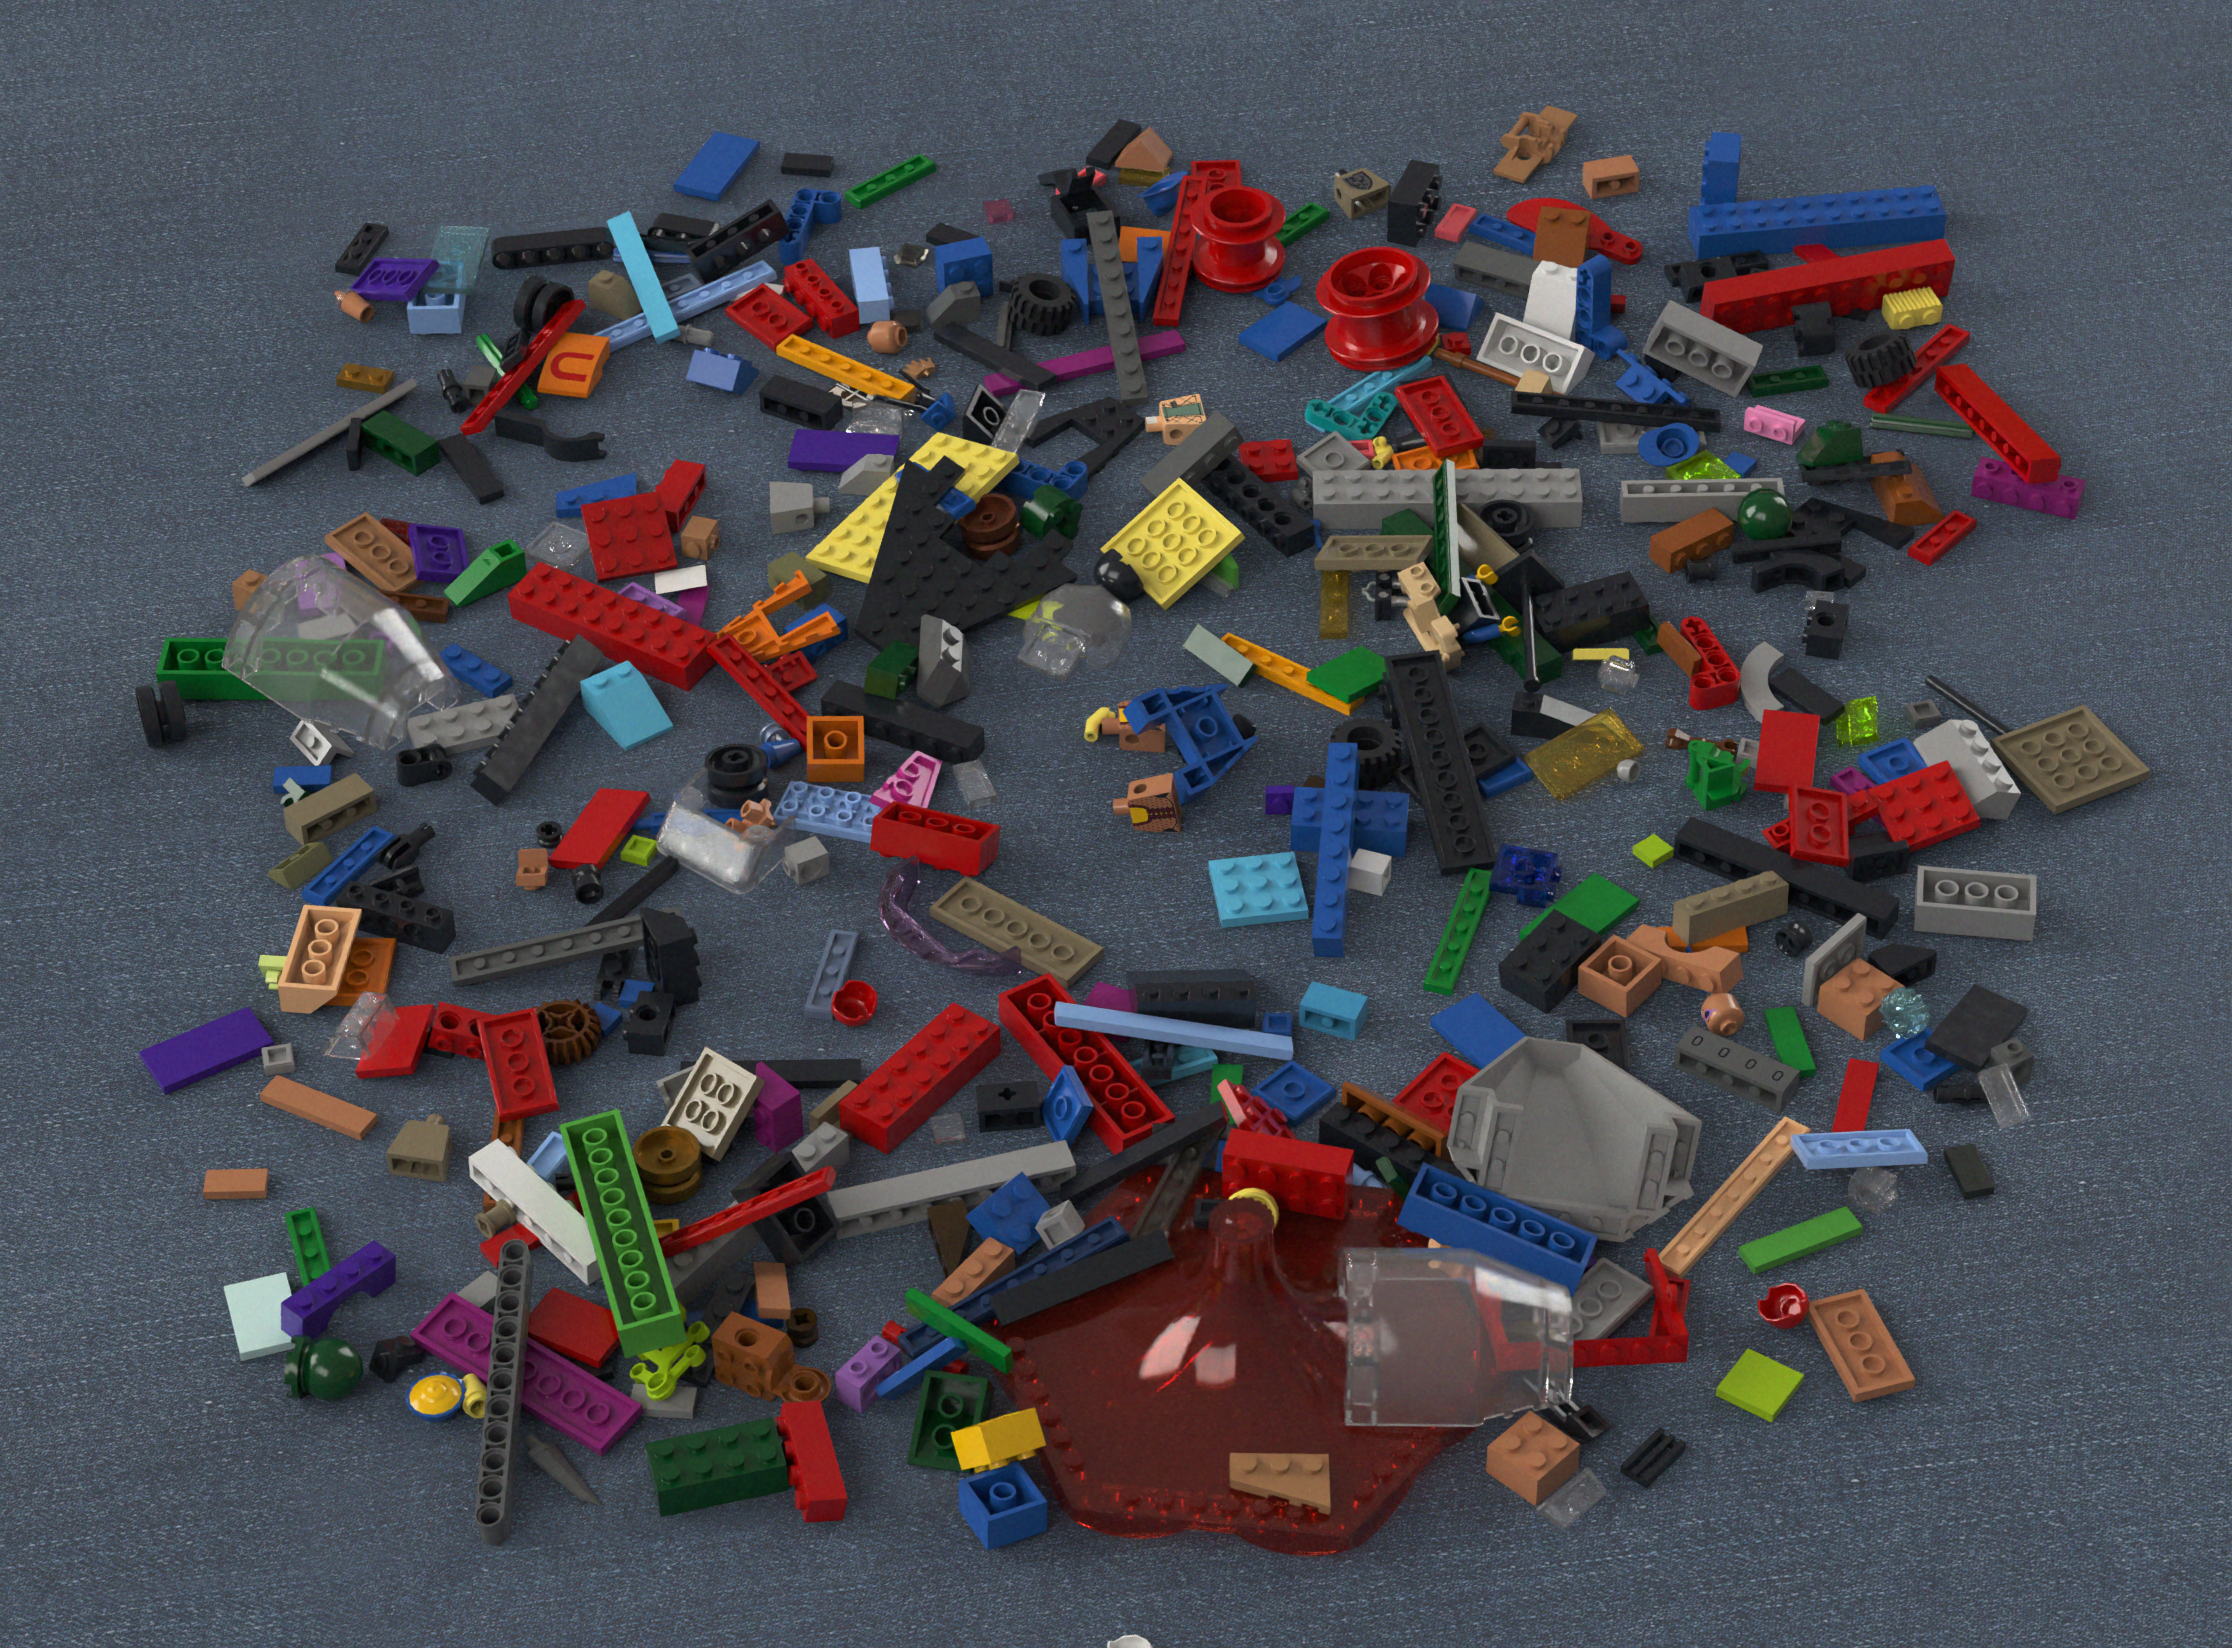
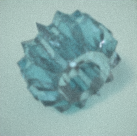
M1897 988L1885 995L1881 1000L1882 1006L1878 1009L1884 1016L1881 1022L1887 1024V1032L1894 1031L1896 1038L1904 1037L1906 1040L1913 1038L1929 1026L1928 1020L1932 1017L1926 1011L1929 1005L1923 1003L1922 995H1916L1913 988Z

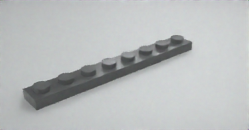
M680 906L659 910L682 917ZM640 915L449 957L453 984L456 988L643 946Z

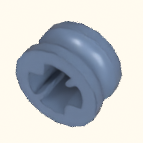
M771 722L762 728L759 738L762 743L787 740L788 733L779 723Z

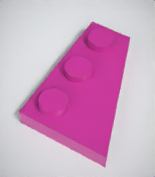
M917 750L900 766L892 777L885 781L879 790L872 794L868 802L883 809L893 801L928 808L942 761Z

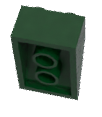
M925 1370L907 1459L908 1465L971 1474L973 1468L961 1470L951 1432L989 1420L995 1388L988 1378Z

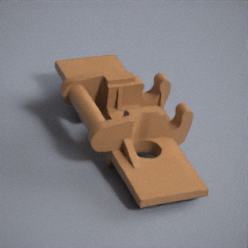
M1549 105L1539 115L1523 112L1508 134H1504L1501 138V144L1510 150L1495 167L1493 174L1519 183H1525L1538 166L1541 167L1543 164L1549 163L1563 147L1567 139V131L1577 120L1578 115ZM1526 127H1528V135L1523 134L1522 136H1519L1522 133V131ZM1521 157H1527V158H1530V159H1528V160H1521V159H1519V158H1521Z

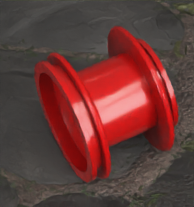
M1248 186L1224 187L1211 191L1199 198L1190 211L1192 227L1202 236L1196 241L1191 262L1196 277L1213 289L1231 293L1256 291L1265 288L1277 280L1286 259L1283 244L1274 237L1281 230L1286 220L1283 204L1273 195Z

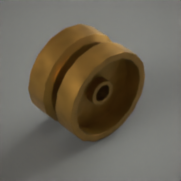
M679 1126L652 1128L642 1134L634 1143L632 1154L646 1199L659 1204H674L692 1197L702 1186L701 1149L697 1137L689 1130Z

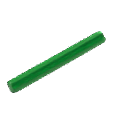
M488 334L478 335L476 337L477 346L494 368H497V372L501 377H503L505 373L499 367L503 353ZM524 381L514 394L527 410L537 409L539 406L537 403L538 398Z

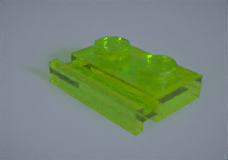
M1876 696L1849 700L1848 704L1844 705L1845 713L1836 718V739L1839 748H1842L1843 744L1851 743V746L1879 741V712Z

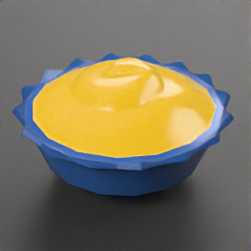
M445 1371L440 1373L431 1372L428 1375H420L417 1381L411 1382L410 1388L405 1391L407 1397L404 1402L408 1405V1410L412 1411L420 1419L428 1422H442L450 1419L458 1412L462 1402L465 1400L467 1388L463 1386V1380L458 1379L456 1374H448Z

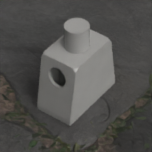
M770 482L772 534L813 528L814 514L830 513L829 497L813 498V486L811 484Z

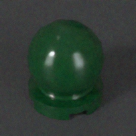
M1757 488L1741 499L1737 507V521L1743 533L1752 541L1779 539L1789 532L1793 523V512L1789 502L1780 492L1771 488Z
M295 1334L291 1338V1342L296 1345L294 1352H287L284 1383L291 1385V1391H288L286 1394L289 1399L302 1400L306 1396L307 1391L315 1398L328 1402L340 1401L353 1394L360 1385L363 1365L359 1353L347 1341L337 1338L321 1339L313 1345L308 1335Z

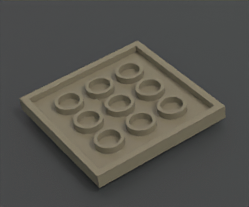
M2085 705L1998 736L1990 741V746L1994 753L2055 815L2140 783L2150 777L2151 770Z

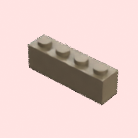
M1772 870L1675 901L1673 906V931L1689 946L1742 926L1747 927L1787 914L1789 884Z

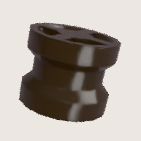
M797 1308L790 1312V1319H786L787 1335L794 1347L807 1348L817 1342L819 1338L818 1320L813 1310Z

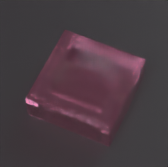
M1008 199L983 202L988 223L1013 220V212Z

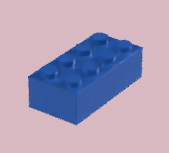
M1295 787L1291 817L1290 851L1319 852L1325 788ZM1358 790L1352 854H1356L1360 848L1392 857H1405L1410 793Z

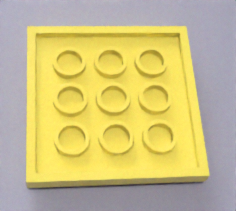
M1179 477L1100 550L1105 554L1112 548L1120 553L1123 558L1119 561L1132 566L1144 585V588H1142L1145 590L1144 592L1166 611L1241 543L1245 537L1240 530Z

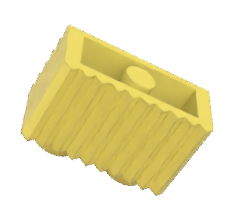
M1928 286L1927 288H1918L1917 290L1899 292L1898 294L1896 292L1889 295L1885 294L1882 303V316H1884L1891 329H1909L1922 325H1932L1941 322L1943 305L1932 288Z

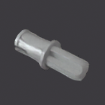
M689 324L687 326L678 325L681 335L671 339L682 341L685 345L694 343L711 346L714 334L711 331L693 328Z

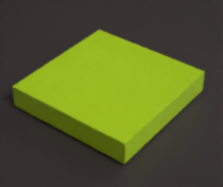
M1748 1348L1718 1385L1716 1396L1772 1423L1803 1384L1804 1374Z

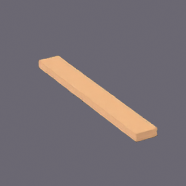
M1786 1116L1775 1126L1658 1255L1666 1276L1682 1279L1795 1154V1151L1790 1146L1791 1135L1811 1134L1810 1128Z

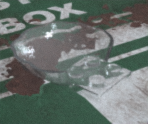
M1065 583L1043 596L1036 610L1026 620L1023 629L1025 645L1017 656V662L1019 665L1063 681H1067L1080 658H1085L1093 671L1107 668L1119 659L1123 652V646L1131 635L1132 616L1130 608L1101 585Z

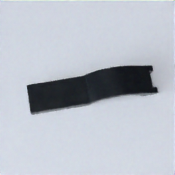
M1094 166L1087 167L1086 176L1079 177L1076 168H1067L1039 174L1038 179L1040 184L1055 183L1058 191L1062 195L1068 196L1091 189L1096 172Z
M500 409L494 415L496 436L544 447L545 452L550 457L559 461L579 462L604 459L607 456V451L599 449L598 444L604 441L605 434L592 431L587 435L577 438H563L549 432L547 420Z

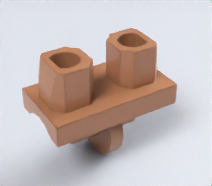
M764 798L759 804L747 800L740 810L741 817L744 819L740 822L735 818H730L724 824L725 835L734 840L735 850L742 853L752 842L758 843L760 840L770 842L775 837L772 829L775 822L769 810L771 806L769 800Z

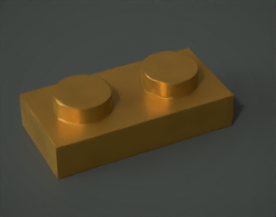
M346 363L336 377L337 386L379 394H385L395 380L394 371Z

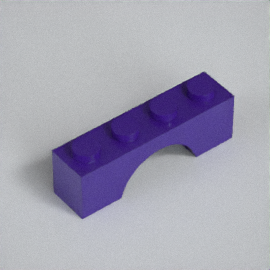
M373 1240L281 1302V1330L290 1337L296 1334L308 1335L311 1340L327 1329L333 1313L349 1296L364 1291L374 1298L396 1283V1256Z

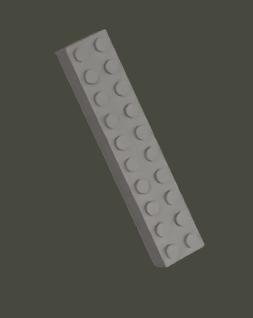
M1437 469L1312 471L1313 519L1320 520V529H1382L1383 518L1409 508L1429 528H1435L1433 476ZM1455 469L1456 506L1458 503L1465 504L1476 514L1482 505L1490 501L1500 499L1514 500L1523 503L1531 509L1534 515V528L1581 527L1583 500L1579 469Z

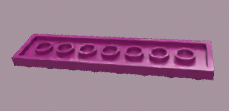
M451 1291L409 1334L410 1338L414 1340L416 1345L464 1374H475L484 1386L487 1387L494 1316ZM527 1338L521 1408L603 1457L644 1413L642 1405L531 1338Z

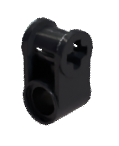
M430 744L420 748L400 751L396 755L398 783L405 787H414L419 784L439 781L449 777L453 767L451 762L445 758L446 751L444 747L440 744Z

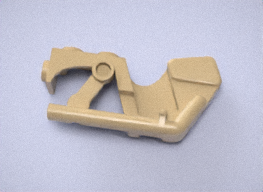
M1421 562L1397 573L1403 594L1407 593L1411 599L1406 601L1408 608L1403 611V616L1425 651H1440L1445 672L1460 667L1461 657L1465 655L1455 639L1458 636L1456 629H1459L1460 626L1458 623L1452 625L1445 615L1441 617L1438 613L1434 599L1441 593V589L1425 563Z

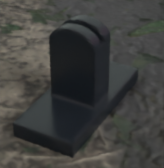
M1013 279L1010 283L999 281V291L1011 294L1015 280Z

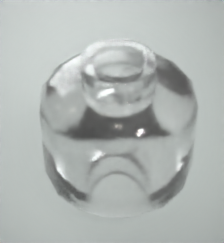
M1611 655L1607 660H1602L1596 680L1600 681L1602 689L1618 695H1625L1629 688L1635 689L1640 674L1635 673L1636 665L1633 661Z

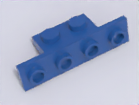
M1621 349L1616 352L1629 369L1614 384L1634 402L1662 404L1668 398L1677 406L1691 407L1689 405L1691 400L1682 391L1676 393L1674 386L1667 379H1658V374L1650 366L1646 365L1643 367L1640 365L1642 362L1633 353L1630 352L1627 355Z

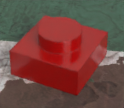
M1466 332L1441 334L1440 343L1442 349L1453 353L1460 352L1467 356L1471 355V345Z

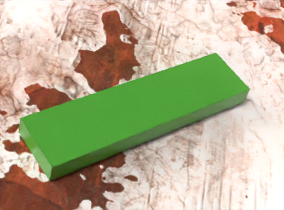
M1845 1206L1739 1246L1738 1254L1755 1275L1862 1234L1863 1226L1848 1207Z

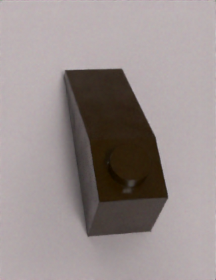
M963 1200L927 1207L928 1230L945 1280L968 1258L972 1245L971 1230H975V1228L965 1217L970 1212H967Z

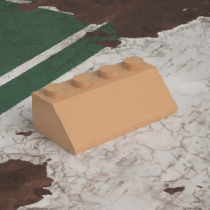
M315 905L303 906L278 983L282 1012L311 1014L337 995L360 922L362 909Z

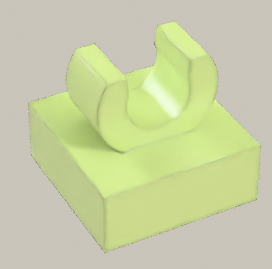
M260 955L258 966L263 977L266 978L265 982L269 983V990H278V983L287 956Z

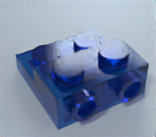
M1501 844L1489 880V891L1517 895V904L1546 909L1547 902H1554L1556 885H1553V883H1560L1562 876V866L1558 865V853Z

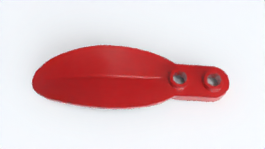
M1535 198L1512 206L1506 213V218L1511 223L1536 233L1541 206L1582 211L1589 210L1566 200ZM1591 212V232L1587 250H1597L1600 254L1626 265H1634L1640 262L1643 255L1642 244L1635 239L1611 230L1602 219Z

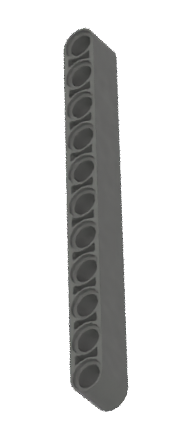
M512 1239L505 1242L501 1247L475 1506L477 1527L482 1540L488 1545H498L504 1542L509 1537L534 1272L528 1245L521 1239Z

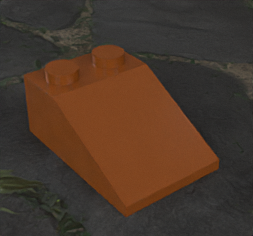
M1541 206L1532 260L1554 262L1569 268H1578L1579 265L1585 263L1591 232V211Z

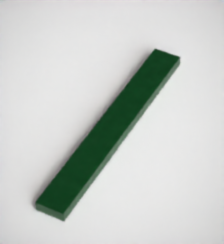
M1448 459L1444 460L1433 476L1436 579L1441 589V593L1437 596L1438 613L1445 616L1449 614L1460 598L1455 463Z

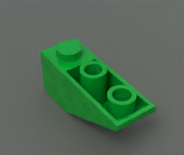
M511 538L487 548L443 591L444 595L459 608L522 580L527 575L525 552Z

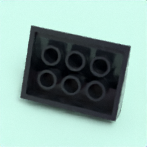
M1244 969L1126 971L1132 1013L1229 1028L1255 1027L1257 997L1253 980Z

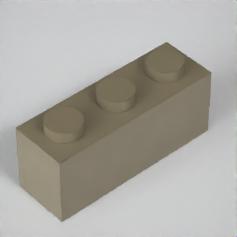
M354 773L284 808L283 812L286 830L304 846L306 843L317 842L377 812L374 790L357 773Z

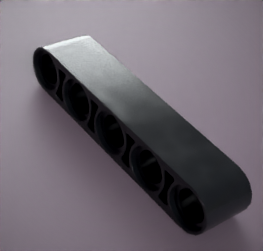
M595 227L499 237L491 243L492 263L497 269L509 270L606 260L613 256L615 247L610 229Z

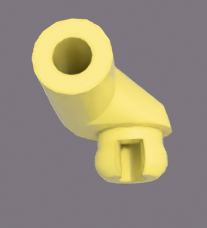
M1383 436L1373 440L1376 456L1372 459V465L1376 469L1383 468L1391 461V455L1394 454L1392 447L1387 444V439Z
M1108 707L1099 708L1086 720L1084 738L1089 742L1096 741L1098 739L1099 727L1102 724V718H1115V713L1109 711Z

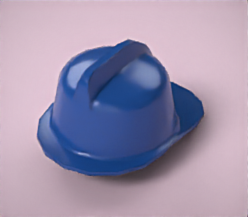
M1186 171L1173 173L1158 181L1148 190L1138 194L1137 198H1143L1155 216L1165 214L1175 207L1179 196L1178 184L1182 181L1183 175H1188Z
M1682 423L1669 424L1644 433L1638 442V451L1643 460L1658 467L1680 465L1692 457L1699 447V438L1696 431L1687 424Z

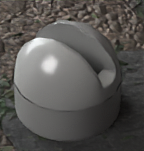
M1625 759L1618 764L1617 775L1621 780L1633 784L1639 778L1641 771L1639 762Z

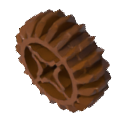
M566 997L563 1001H557L554 998L551 1003L543 1001L541 1007L533 1006V1008H536L549 1064L553 1063L556 1068L559 1064H566L569 1067L571 1062L575 1061L580 1064L582 1057L590 1058L591 1052L597 1051V1046L601 1043L602 1038L601 1021H599L595 1009H591L588 1003L581 1004L579 999L570 1002Z

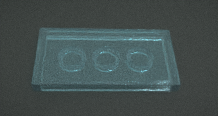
M439 226L430 259H436L441 266L422 287L423 293L473 295L490 236L489 228Z

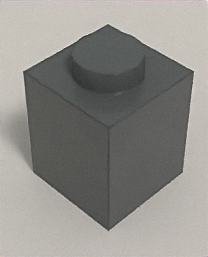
M472 365L463 383L467 405L478 406L498 383L497 368Z

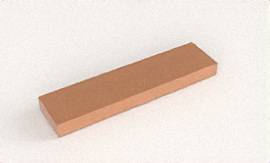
M276 1075L260 1093V1099L264 1103L360 1141L378 1122L376 1113L279 1075Z

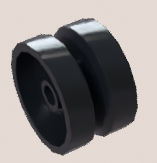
M538 275L529 277L518 290L514 301L513 317L517 327H527L530 332L539 334L564 303L575 300L571 287L558 282H552Z
M1500 499L1490 501L1477 510L1476 515L1520 555L1530 548L1533 549L1534 515L1526 505L1514 500Z
M174 679L159 683L158 692L160 700L157 701L154 690L150 685L135 688L138 709L148 747L163 744L164 732L162 726H166L169 738L172 741L188 739L185 725V710Z
M728 744L710 751L705 757L707 798L712 804L720 808L741 809L747 800L759 804L764 798L768 797L767 755L762 749L748 744Z

